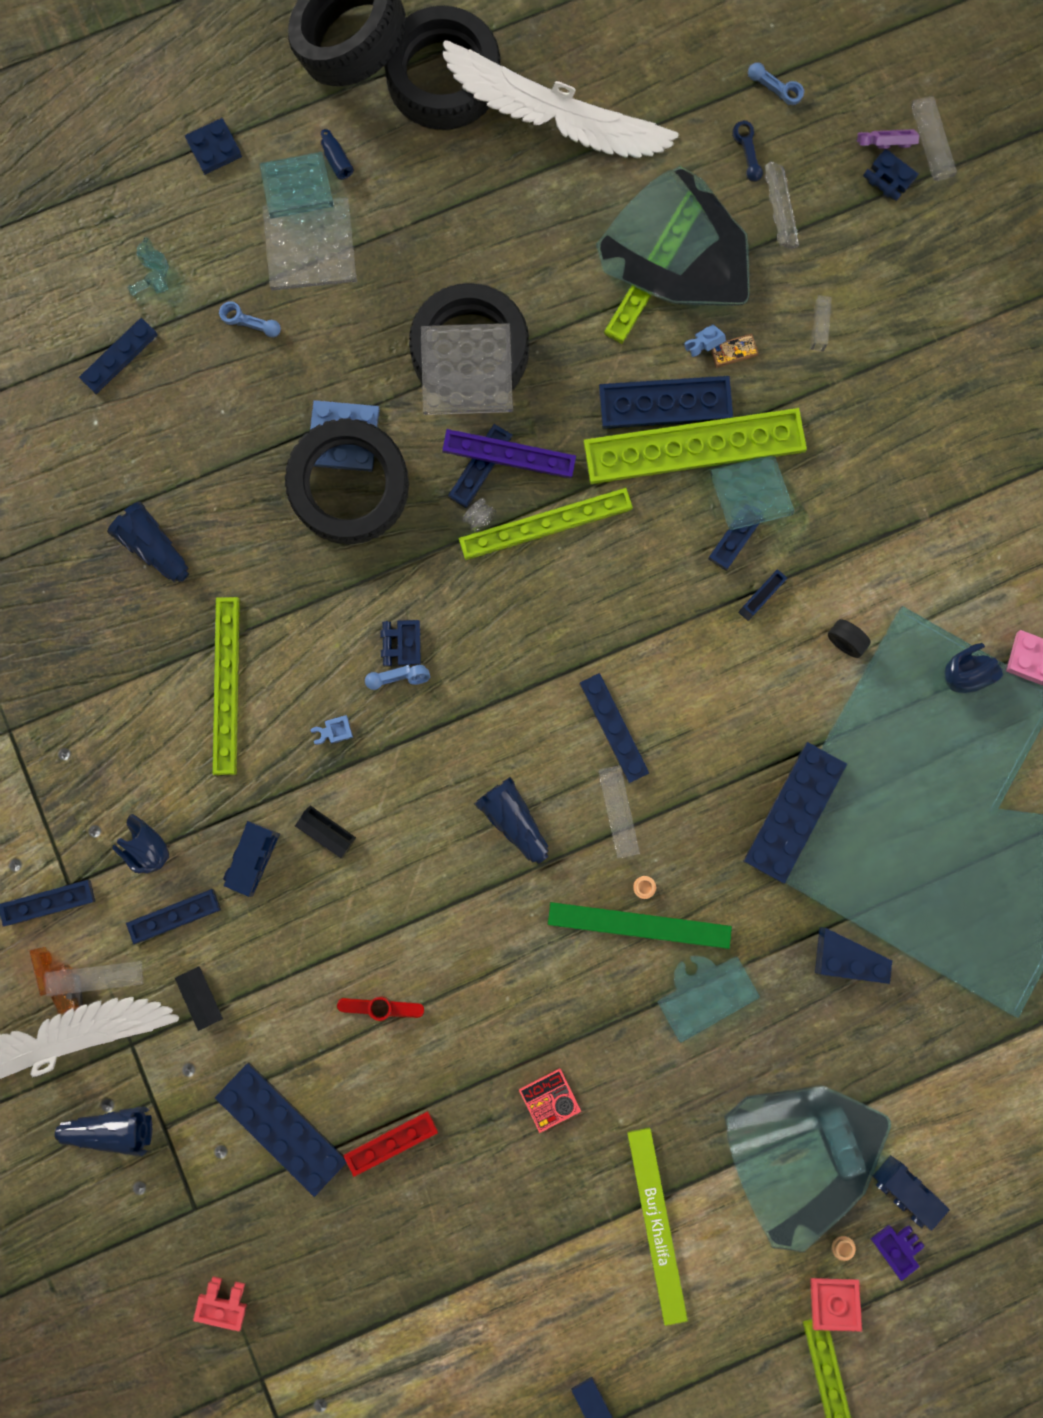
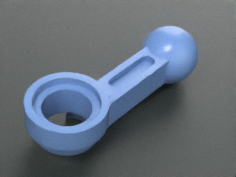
M753 63L748 69V75L751 80L762 83L777 94L781 100L783 98L786 104L795 105L801 101L804 89L800 83L790 81L786 85L768 73L761 63ZM787 91L795 92L797 98H790L787 95Z
M226 302L220 307L219 315L226 324H237V326L253 328L264 332L271 338L280 334V324L275 320L265 321L245 315L235 302ZM230 311H237L234 318H227V314Z
M409 665L379 674L371 672L365 677V685L371 690H377L381 685L402 679H408L410 684L417 685L428 681L430 673L424 665H416L411 668Z

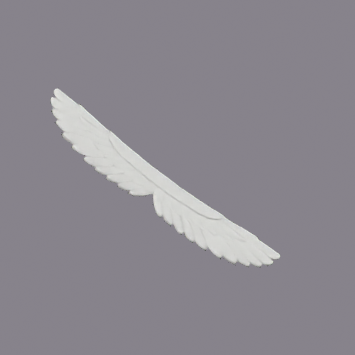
M444 41L443 43L444 48L448 51L443 52V57L448 62L447 68L455 73L453 78L463 84L462 89L473 93L475 99L487 101L488 107L499 109V112L503 114H511V118L524 117L522 119L523 122L530 123L534 121L533 125H541L555 117L557 127L563 136H569L575 142H578L579 139L585 147L590 145L593 149L597 151L602 150L610 155L616 152L625 158L628 155L634 158H641L642 155L653 156V152L662 153L664 148L673 146L674 143L670 140L678 138L679 134L677 132L660 127L655 123L622 115L618 112L572 98L576 91L574 87L556 81L552 90L504 66L492 62L471 49L467 50L449 41ZM558 88H565L569 93L562 92Z
M134 997L124 998L118 1001V998H114L102 1005L101 1001L93 1002L88 1007L87 1005L80 1006L75 1012L74 1009H70L62 1018L61 1014H58L51 1021L46 1019L39 1028L37 1039L19 1031H12L11 1035L1 1034L0 1079L33 1066L31 1071L32 1077L47 1073L54 1069L57 1057L112 1042L116 1039L150 1032L153 1029L177 1022L179 1016L169 1014L173 1009L168 1006H161V1002L148 1003V999L134 1001ZM50 1063L45 1069L38 1070L43 1064Z

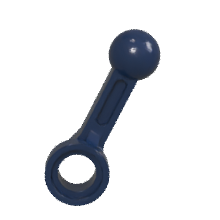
M739 121L732 130V137L735 142L743 145L748 166L746 171L747 178L752 182H757L763 176V169L758 165L752 141L754 127L748 121ZM739 127H747L749 135L747 137L740 136L738 133Z

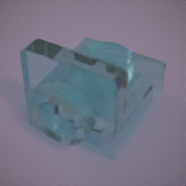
M144 237L143 242L137 248V257L142 266L167 273L169 264L165 256L161 252L153 250L154 247L150 239Z

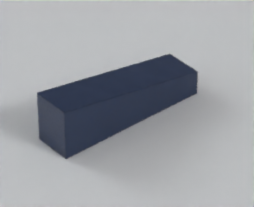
M777 569L738 613L749 621L787 580V577Z

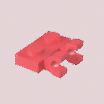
M213 1276L208 1284L207 1294H200L198 1297L193 1321L240 1332L247 1304L240 1303L245 1283L235 1282L231 1290L230 1300L217 1298L222 1278Z

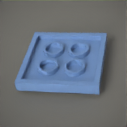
M314 400L310 429L319 424L323 425L326 421L334 419L337 421L341 418L358 419L378 427L379 406ZM339 445L324 452L317 459L314 467L373 472L374 454L360 446Z

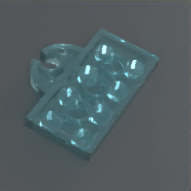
M689 956L690 961L697 965V972L694 975L686 973L683 961L677 965L674 972L676 990L659 999L657 1003L680 1043L760 998L737 956L717 967L711 960L703 956Z

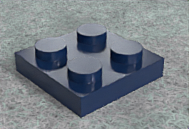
M223 117L184 135L204 175L242 158V154Z

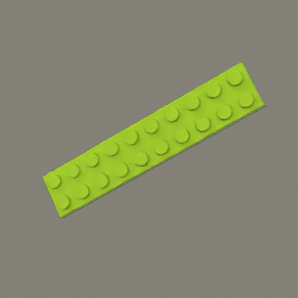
M799 408L585 439L583 441L590 484L804 453L807 450Z

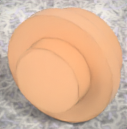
M641 876L635 880L633 890L639 898L648 899L655 894L656 884L652 878Z
M838 1236L832 1242V1252L837 1259L848 1261L855 1255L856 1246L851 1238Z

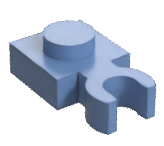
M713 324L695 334L696 339L688 340L684 345L685 350H690L691 356L695 357L703 349L709 351L726 341L725 334Z
M347 715L325 721L326 728L324 729L321 727L311 729V733H321V738L314 741L316 745L323 744L327 738L330 739L331 744L353 738Z

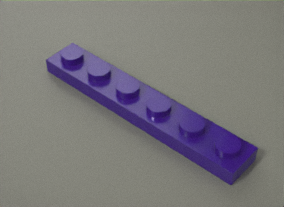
M446 429L442 453L570 479L573 475L576 455Z

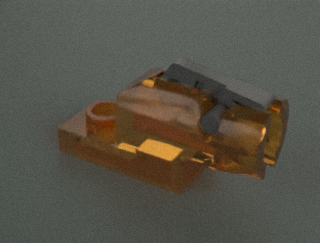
M46 947L30 950L40 996L53 993L51 998L58 1014H65L70 1009L75 1011L82 1006L81 977L73 974L69 964L51 968L52 957L50 952L46 950Z

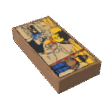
M752 334L725 341L710 350L716 368L758 356V350Z

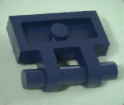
M885 148L871 166L875 173L867 169L863 177L869 181L868 183L871 186H876L882 190L884 196L887 198L891 197L897 202L902 194L896 189L905 193L919 173ZM883 177L885 180H887V181H888L889 183H891V184L889 185L888 183H886V182H885L884 180H882L881 178Z
M420 620L397 621V629L392 630L390 621L382 622L380 638H383V650L380 652L381 658H383V666L391 667L392 658L398 657V666L421 665ZM391 638H398V649H392Z

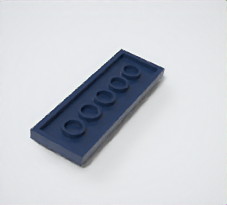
M730 376L599 384L602 429L700 423L733 418Z
M806 742L743 862L785 884L841 778L847 763Z
M250 1062L215 1097L313 1197L347 1163L343 1154Z

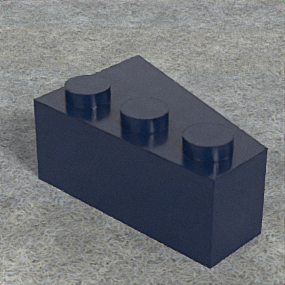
M247 821L239 845L233 854L231 867L226 870L223 877L225 881L224 887L248 897H253L280 833Z
M819 927L815 973L890 984L892 960L827 928Z
M891 1155L873 1174V1177L878 1181L876 1186L885 1195L890 1192L896 1198L893 1202L903 1212L908 1209L913 1214L911 1219L921 1229L926 1226L932 1231L950 1211L932 1191L922 1184L921 1180L914 1176L902 1162Z

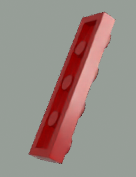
M426 1111L356 1147L343 1156L353 1177L432 1137L438 1133V1130L429 1111Z

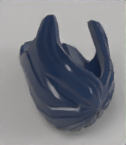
M983 643L970 646L953 656L945 667L944 677L951 691L964 694L976 692L999 681L1003 677L1002 669L998 665L996 658L972 655V653L985 647Z
M134 814L129 815L127 826L132 833L133 840L125 841L122 838H118L117 843L125 850H120L115 844L112 849L135 873L149 874L161 869L169 858V850L166 843L143 820Z

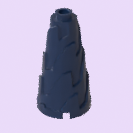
M141 502L130 505L124 510L126 513L123 516L119 514L114 519L107 532L130 552H134L149 566L152 565L163 576L173 582L178 581L181 583L189 576L187 572L189 568L185 564L184 559L172 546L171 540L159 528L158 522Z
M509 777L502 781L501 785L495 786L479 798L474 805L520 850L528 861L531 860L532 863L536 861L539 864L549 857L547 854L549 846L539 832L513 779Z
M135 1107L109 1112L104 1115L79 1117L76 1120L61 1122L60 1126H57L55 1129V1139L62 1145L143 1156L148 1151L143 1149L144 1145L151 1144L152 1117L151 1115H145L144 1112L149 1111L147 1107Z

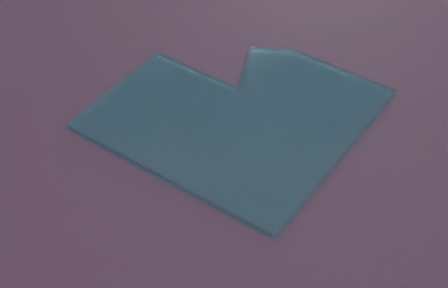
M902 606L821 750L847 763V766L785 883L1013 1017L1019 1018L1043 972V814L998 808L1043 727V686L1006 672L1008 665L997 660L1003 672V677L999 681L976 692L964 694L951 691L945 682V667L953 656L972 645ZM981 650L972 653L973 656L984 655L992 659L994 658Z

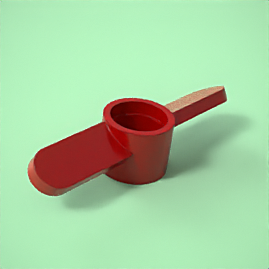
M378 996L373 1000L341 998L337 1002V1009L340 1012L369 1014L376 1021L385 1020L388 1016L420 1018L424 1015L422 1004L394 1002L385 996ZM377 1000H383L388 1004V1013L383 1017L376 1016L372 1011L373 1003Z

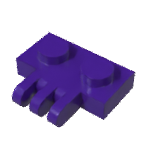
M887 1225L870 1240L898 1279L902 1281L920 1267L913 1256L924 1248V1244L919 1241L912 1245L919 1237L914 1233L907 1238L913 1231L910 1225L903 1228L897 1234L890 1225Z

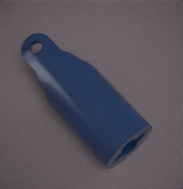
M323 129L321 131V146L324 149V155L339 180L346 179L352 175L354 168L340 143L333 137L330 130Z

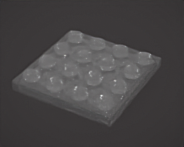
M348 197L263 206L271 291L357 282Z
M510 323L421 326L424 415L513 412Z

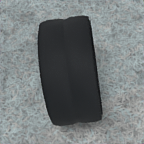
M839 619L827 634L829 640L838 649L854 658H860L871 644L870 638L859 627L843 619Z

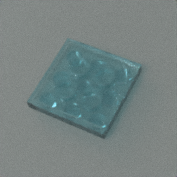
M322 152L259 163L270 219L334 207Z
M775 456L762 457L711 470L710 475L729 530L794 514L795 510Z

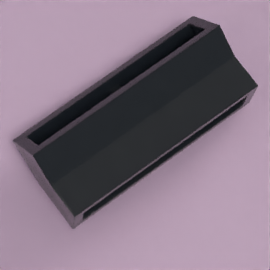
M311 805L303 812L295 827L341 859L344 858L356 839L354 835Z
M200 966L175 978L198 1031L223 1019Z

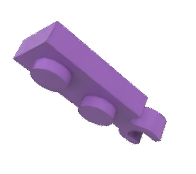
M915 130L859 132L857 142H860V145L875 144L878 148L883 149L890 148V145L908 148L911 147V144H918L919 134Z

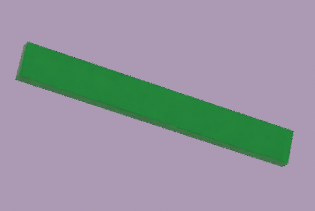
M550 902L547 924L730 949L732 926L554 902Z

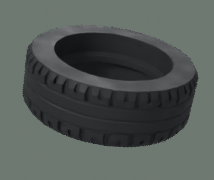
M298 0L289 19V45L308 74L317 82L337 87L353 85L374 75L392 58L404 34L406 22L405 9L401 0ZM373 5L368 20L355 35L338 45L321 47L326 31L338 17L355 7Z
M446 5L430 6L407 16L400 45L392 58L384 65L388 91L397 109L409 120L414 121V123L435 130H452L467 126L478 120L490 107L487 106V101L475 99L473 93H469L464 89L452 94L438 95L425 92L416 87L408 78L407 65L419 50L431 44L449 41L467 50L471 49L501 66L497 40L484 21L469 11Z
M462 283L448 286L430 296L420 306L412 321L409 347L415 373L425 389L429 390L437 399H441L442 402L464 408L490 405L508 395L524 375L529 357V332L526 320L515 302L495 288L479 283ZM473 314L491 319L502 328L507 342L505 357L495 370L484 376L462 378L449 374L438 365L433 355L432 344L436 331L445 322L460 315Z
M341 418L337 421L335 419L326 421L323 425L319 424L299 439V443L294 446L290 453L291 457L287 461L285 487L293 511L308 529L319 537L334 543L356 544L368 542L373 538L379 537L396 523L407 502L409 477L402 453L388 434L371 423L367 424L366 421ZM347 444L363 447L374 454L384 469L386 479L383 497L376 508L363 517L351 520L338 519L325 513L316 504L310 489V475L317 459L327 450Z

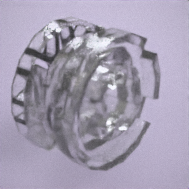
M481 498L466 511L462 521L464 523L468 522L471 530L476 533L480 531L478 527L484 528L491 521V514L494 516L496 510L493 507H489L486 504V500Z

